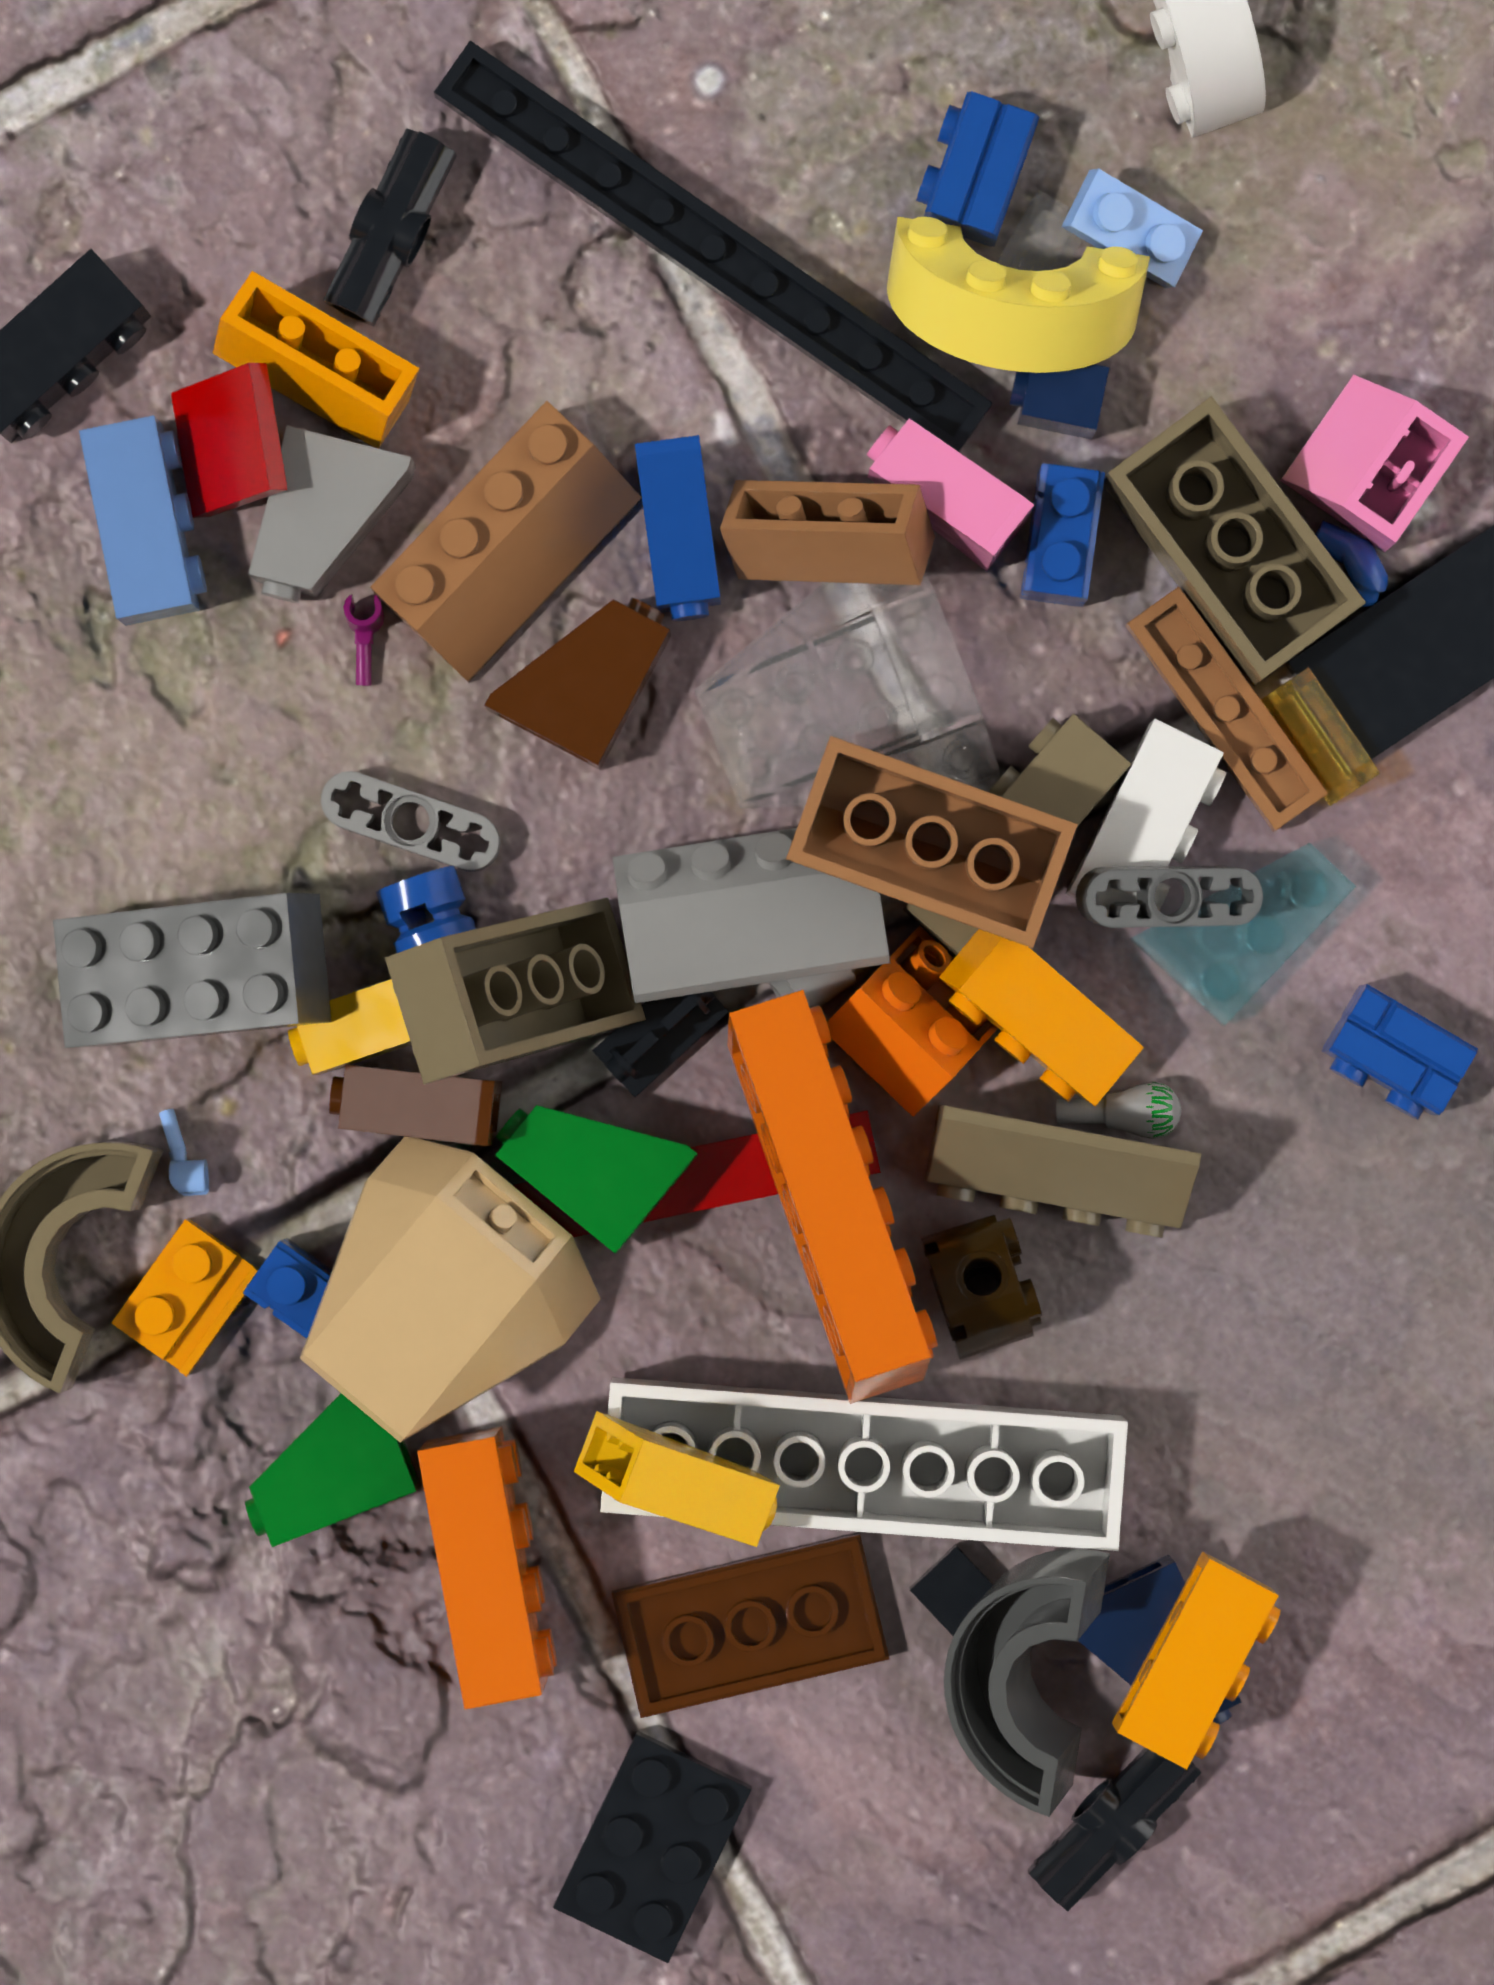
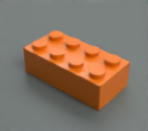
M500 1426L427 1440L417 1450L464 1710L540 1696L544 1691L548 1676H554L557 1658L551 1629L540 1630L536 1612L542 1611V1604L545 1603V1592L539 1565L528 1567L525 1548L530 1547V1541L534 1540L528 1503L516 1504L513 1484L519 1483L518 1477H522L521 1461L516 1439L505 1441L503 1428Z

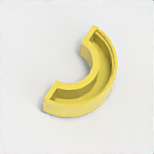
M897 217L887 281V294L895 314L909 330L928 344L954 357L986 367L1016 372L1048 373L1069 371L1094 365L1108 359L1125 347L1132 338L1136 329L1150 256L1135 254L1133 251L1123 247L1101 249L1087 246L1081 259L1067 267L1043 271L1018 270L1000 265L977 254L964 241L961 226L948 225L932 217H917L914 219Z

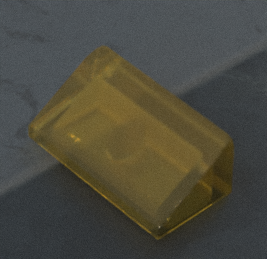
M1309 667L1261 699L1328 793L1324 798L1329 806L1356 791L1380 774Z

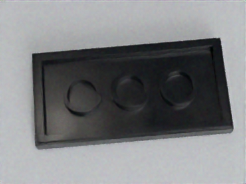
M1494 525L1285 664L1355 770L1494 678Z

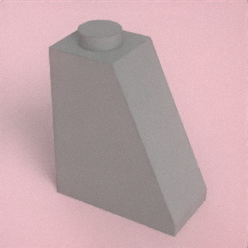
M286 425L281 452L287 490L268 496L248 573L256 582L263 583L261 594L292 603H299L301 593L318 597L413 479L416 465L411 456Z

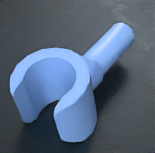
M174 1109L161 1111L159 1116L170 1150V1184L183 1196L208 1194L209 1170L207 1160H187L185 1144Z

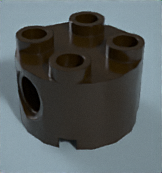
M993 1214L920 1238L925 1257H928L932 1268L929 1271L952 1341H955L956 1352L960 1360L1034 1336L1032 1327L1042 1324L1040 1318L1042 1311L1031 1279L1020 1282L1018 1280L1014 1266L1022 1264L1020 1258L1022 1251L1011 1218L997 1221L996 1216ZM987 1274L997 1279L1000 1286L992 1294L980 1296L969 1291L966 1284L976 1275Z

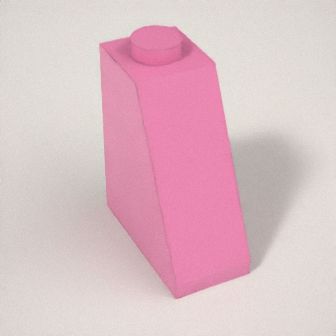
M910 418L899 432L889 425L867 453V456L874 461L869 468L868 478L875 484L920 485L933 530L986 572L1026 523L1034 507V504Z

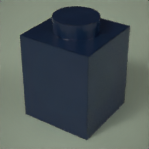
M1094 364L1084 368L1061 372H1016L1009 405L1021 407L1017 425L1092 440L1099 422L1110 367Z

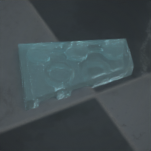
M1311 843L1253 872L1262 886L1263 901L1259 912L1251 921L1238 926L1150 927L1130 938V940L1221 1026H1225L1356 887ZM1230 885L1229 889L1218 891L1202 901L1224 903L1229 906L1230 910L1231 902L1241 900L1242 890Z

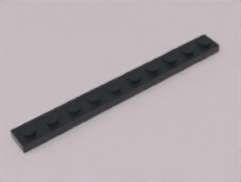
M471 40L435 89V98L904 424L910 418L960 452L991 408L992 402Z

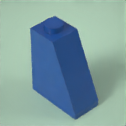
M699 435L635 444L657 610L662 613L671 612L672 621H687L710 616L708 606L721 605Z

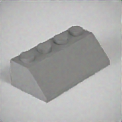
M797 828L612 857L635 1003L890 963L880 893L786 860Z

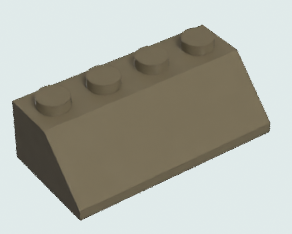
M938 1105L925 1180L938 1183L936 1196L974 1203L976 1190L1001 1195L1000 1208L1037 1214L1039 1202L1064 1207L1062 1216L1064 1220L1100 1226L1102 1214L1126 1218L1125 1231L1163 1238L1165 1226L1181 1229L1202 1154Z

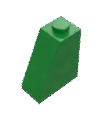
M538 1105L529 1114L519 1108L495 1137L504 1144L495 1156L615 1254L621 1250L698 1156V1153L685 1144Z
M340 1393L249 1486L253 1498L246 1500L245 1506L257 1536L267 1534L271 1546L275 1547L414 1493L421 1487V1482L405 1441L400 1443Z

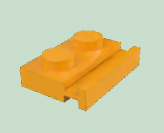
M187 1218L180 1225L111 1324L160 1359L166 1360L187 1377L192 1373L246 1297L243 1291L259 1268L253 1266L236 1251Z

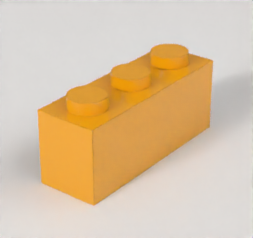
M251 271L221 316L212 353L235 367L246 363H266L272 389L375 448H380L409 403L420 369L254 271Z
M978 929L939 976L942 981L955 991L949 1002L976 1025H979L985 1017L1001 1030L994 1041L1022 1064L1030 1056L1046 1069L1039 1079L1068 1103L1076 1094L1096 1107L1144 1048L1032 949L992 933Z
M1202 1551L1112 1721L1117 1733L1186 1770L1194 1756L1203 1759L1212 1747L1219 1731L1220 1725L1213 1720L1225 1698L1233 1702L1248 1678L1250 1667L1243 1663L1255 1640L1264 1644L1275 1628L1281 1612L1279 1608L1274 1606L1279 1595L1269 1586Z

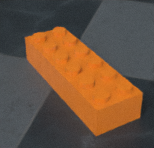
M800 990L729 1013L727 1046L849 1403L852 1404L924 1380L930 1360L934 1358L932 1348L938 1347L926 1309L915 1312L911 1301V1286L916 1285V1280L908 1254L904 1247L897 1250L893 1249L889 1225L894 1224L895 1221L888 1196L883 1186L875 1189L871 1186L868 1164L873 1163V1156L865 1131L862 1126L851 1128L848 1120L850 1115L847 1104L852 1102V1096L845 1073L841 1065L830 1068L826 1044L831 1042V1036L826 1018L820 1005L812 1008L809 1007L804 990Z

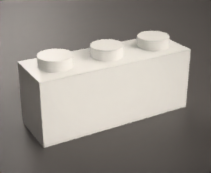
M1157 719L1151 721L1130 761L1131 765L1125 771L1065 894L1076 899V889L1080 880L1086 873L1095 868L1168 866L1171 859L1182 863L1198 833V829L1189 825L1199 802L1210 806L1227 772L1217 768L1224 752ZM1108 880L1107 890L1097 892L1095 900L1096 904L1105 906L1107 914H1109L1110 904L1114 902L1137 904V892H1124L1110 887ZM1162 882L1155 892V904L1158 910L1162 907L1170 889V886Z

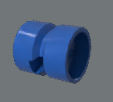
M455 866L443 867L386 886L376 892L386 924L398 928L400 932L399 937L393 943L396 953L440 937L476 929L472 917L461 915L459 908L466 898ZM426 908L434 918L433 922L425 924L426 914L424 911Z

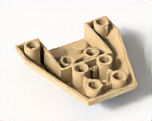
M403 1137L364 1183L300 1359L401 1443L560 1349L601 1298L573 1236L475 1153L419 1138Z

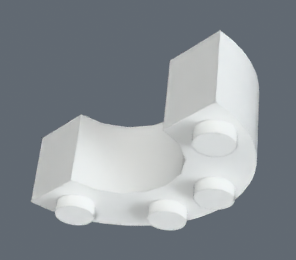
M1153 0L1156 10L1150 12V20L1160 48L1162 50L1168 48L1172 86L1166 88V97L1176 123L1186 122L1190 135L1194 138L1263 113L1266 101L1264 70L1248 1Z

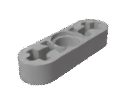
M353 771L336 774L325 784L322 790L321 806L325 816L336 826L350 832L469 872H476L489 867L499 854L501 840L497 828L486 817ZM352 783L361 785L360 796L367 801L379 805L381 804V792L392 794L393 797L386 804L382 812L381 831L369 828L376 816L364 811L354 810L350 819L342 818V806L334 802L337 791L348 792ZM409 803L423 806L429 815V827L426 833L415 840H405L399 837L393 827V818L396 811L401 806ZM445 812L453 815V818L446 827L457 832L468 833L472 825L482 827L480 837L489 842L487 851L485 853L474 852L471 860H464L461 858L462 848L458 844L442 839L441 852L429 849L439 834L441 813Z

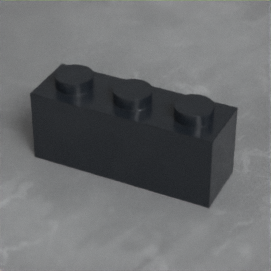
M89 249L0 330V434L10 443L19 436L26 440L39 432L51 419L52 414L49 409L66 393L70 397H74L83 392L99 375V371L96 368L97 365L114 350L118 355L128 351L146 332L143 324L152 316L92 249Z

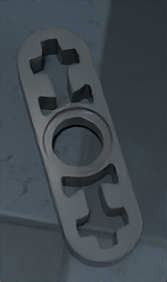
M1226 865L1099 867L1089 871L1082 877L1077 886L1075 898L1077 908L1086 920L1109 928L1238 926L1251 921L1257 915L1263 901V890L1258 878L1246 869ZM1169 878H1175L1183 887L1184 900L1176 912L1164 915L1155 904V892L1161 882ZM1109 880L1110 887L1124 892H1137V904L1114 902L1110 904L1109 914H1107L1105 906L1096 904V893L1106 891ZM1231 882L1233 887L1242 890L1241 900L1231 902L1230 910L1229 906L1224 903L1202 901V889L1224 891L1229 889Z

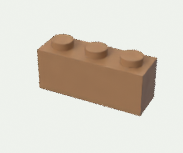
M736 480L720 526L737 577L743 580L921 585L935 539L920 485Z

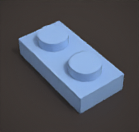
M1099 168L1089 170L1061 226L1096 248L1123 247L1133 251L1135 254L1150 256L1146 277L1164 288L1176 286L1203 232L1200 228Z

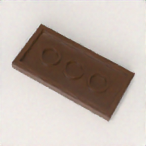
M860 1532L613 1590L611 1593L640 1718L890 1659Z

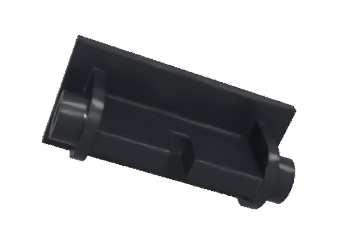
M712 992L647 1001L642 1005L646 1020L614 1030L592 1051L614 1077L636 1097L729 1012Z

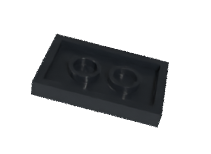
M637 1730L560 1889L553 1908L663 1962L669 1963L748 1799L752 1785Z

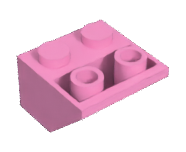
M1353 375L1280 481L1385 553L1401 537L1469 436L1417 400Z

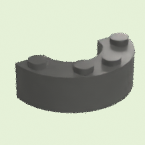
M1061 1549L1045 1552L1030 1557L1008 1570L992 1585L960 1623L951 1641L945 1662L944 1696L947 1712L955 1735L966 1755L977 1770L1000 1792L1016 1803L1050 1817L1073 1786L1082 1728L1059 1717L1043 1701L1032 1678L1030 1653L1033 1645L1052 1639L1077 1642L1100 1614L1110 1553L1096 1550Z

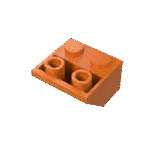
M921 926L890 956V963L882 964L827 1021L831 1039L912 1117L956 1076L998 1029L986 1017L979 1025H976L949 1002L955 991L942 981L939 976L954 958Z

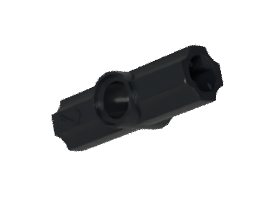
M406 128L391 161L388 163L378 188H372L367 193L357 211L349 234L351 244L323 299L327 305L358 322L375 326L378 318L381 316L383 307L391 296L403 266L409 267L425 240L431 223V215L429 213L457 157L454 150L427 134Z
M1144 1748L1114 1780L1112 1778L1104 1780L1081 1802L1072 1815L1071 1820L1073 1823L1051 1843L1043 1854L1033 1861L1034 1863L1027 1869L1028 1873L1057 1904L1061 1905L1068 1912L1115 1863L1117 1865L1125 1863L1141 1849L1154 1833L1157 1827L1156 1820L1171 1804L1181 1797L1184 1791L1195 1782L1202 1772L1192 1761L1186 1770Z

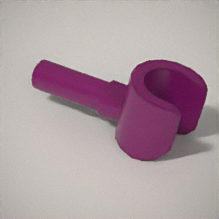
M351 594L345 600L343 608L347 623L351 630L355 632L356 685L371 686L372 644H374V633L379 631L383 625L384 611L381 601L377 595H374V614L366 620L356 619L353 617L355 605L353 595Z

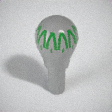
M1158 1082L1143 1083L1121 1092L1107 1093L1105 1098H1102L1096 1107L1083 1098L1071 1099L1069 1103L1064 1099H1057L1056 1103L1057 1124H1106V1127L1109 1129L1123 1130L1151 1139L1165 1137L1171 1133L1178 1125L1182 1112L1180 1099L1167 1085Z

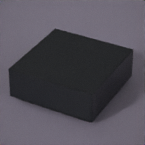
M955 1544L909 1589L949 1633L954 1636L960 1623L992 1587L993 1583Z

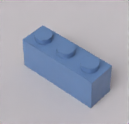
M154 415L79 430L116 619L127 626L200 611L197 594L207 592V586L200 556H189L185 532L194 530V520L187 493L177 494L172 470L182 468V460L174 430L164 432L162 423Z

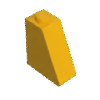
M391 979L330 1000L332 1021L330 1023L301 1025L288 1030L289 1041L298 1065L309 1064L312 1075H320L345 1067V1065H351L411 1045Z
M596 1411L574 1469L576 1474L620 1503L757 1547L762 1532L771 1525L776 1514V1495L780 1485L762 1474L599 1411Z

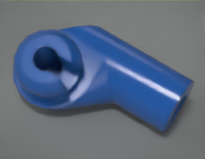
M1323 520L1315 535L1332 558L1344 564L1351 578L1350 582L1366 602L1362 607L1374 605L1378 600L1379 592H1384L1388 584V574L1375 547L1367 539Z

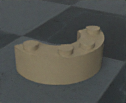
M117 1141L71 1147L54 1153L33 1165L18 1177L1 1196L0 1347L20 1370L44 1387L57 1393L73 1388L95 1330L94 1327L76 1317L60 1296L55 1275L58 1247L70 1227L93 1210L102 1208L124 1211L140 1210L164 1151L163 1149L146 1144Z

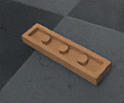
M1179 586L1125 625L1209 744L1224 752L1221 758L1222 762L1273 832L1328 794Z

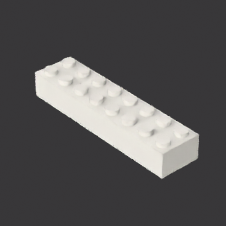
M613 1377L610 1382L608 1415L755 1470L780 1485L776 1495V1514L771 1525L1119 1551L1128 1421L1121 1415L870 1397L850 1404L847 1395L617 1377ZM602 1491L600 1512L663 1517L620 1503Z

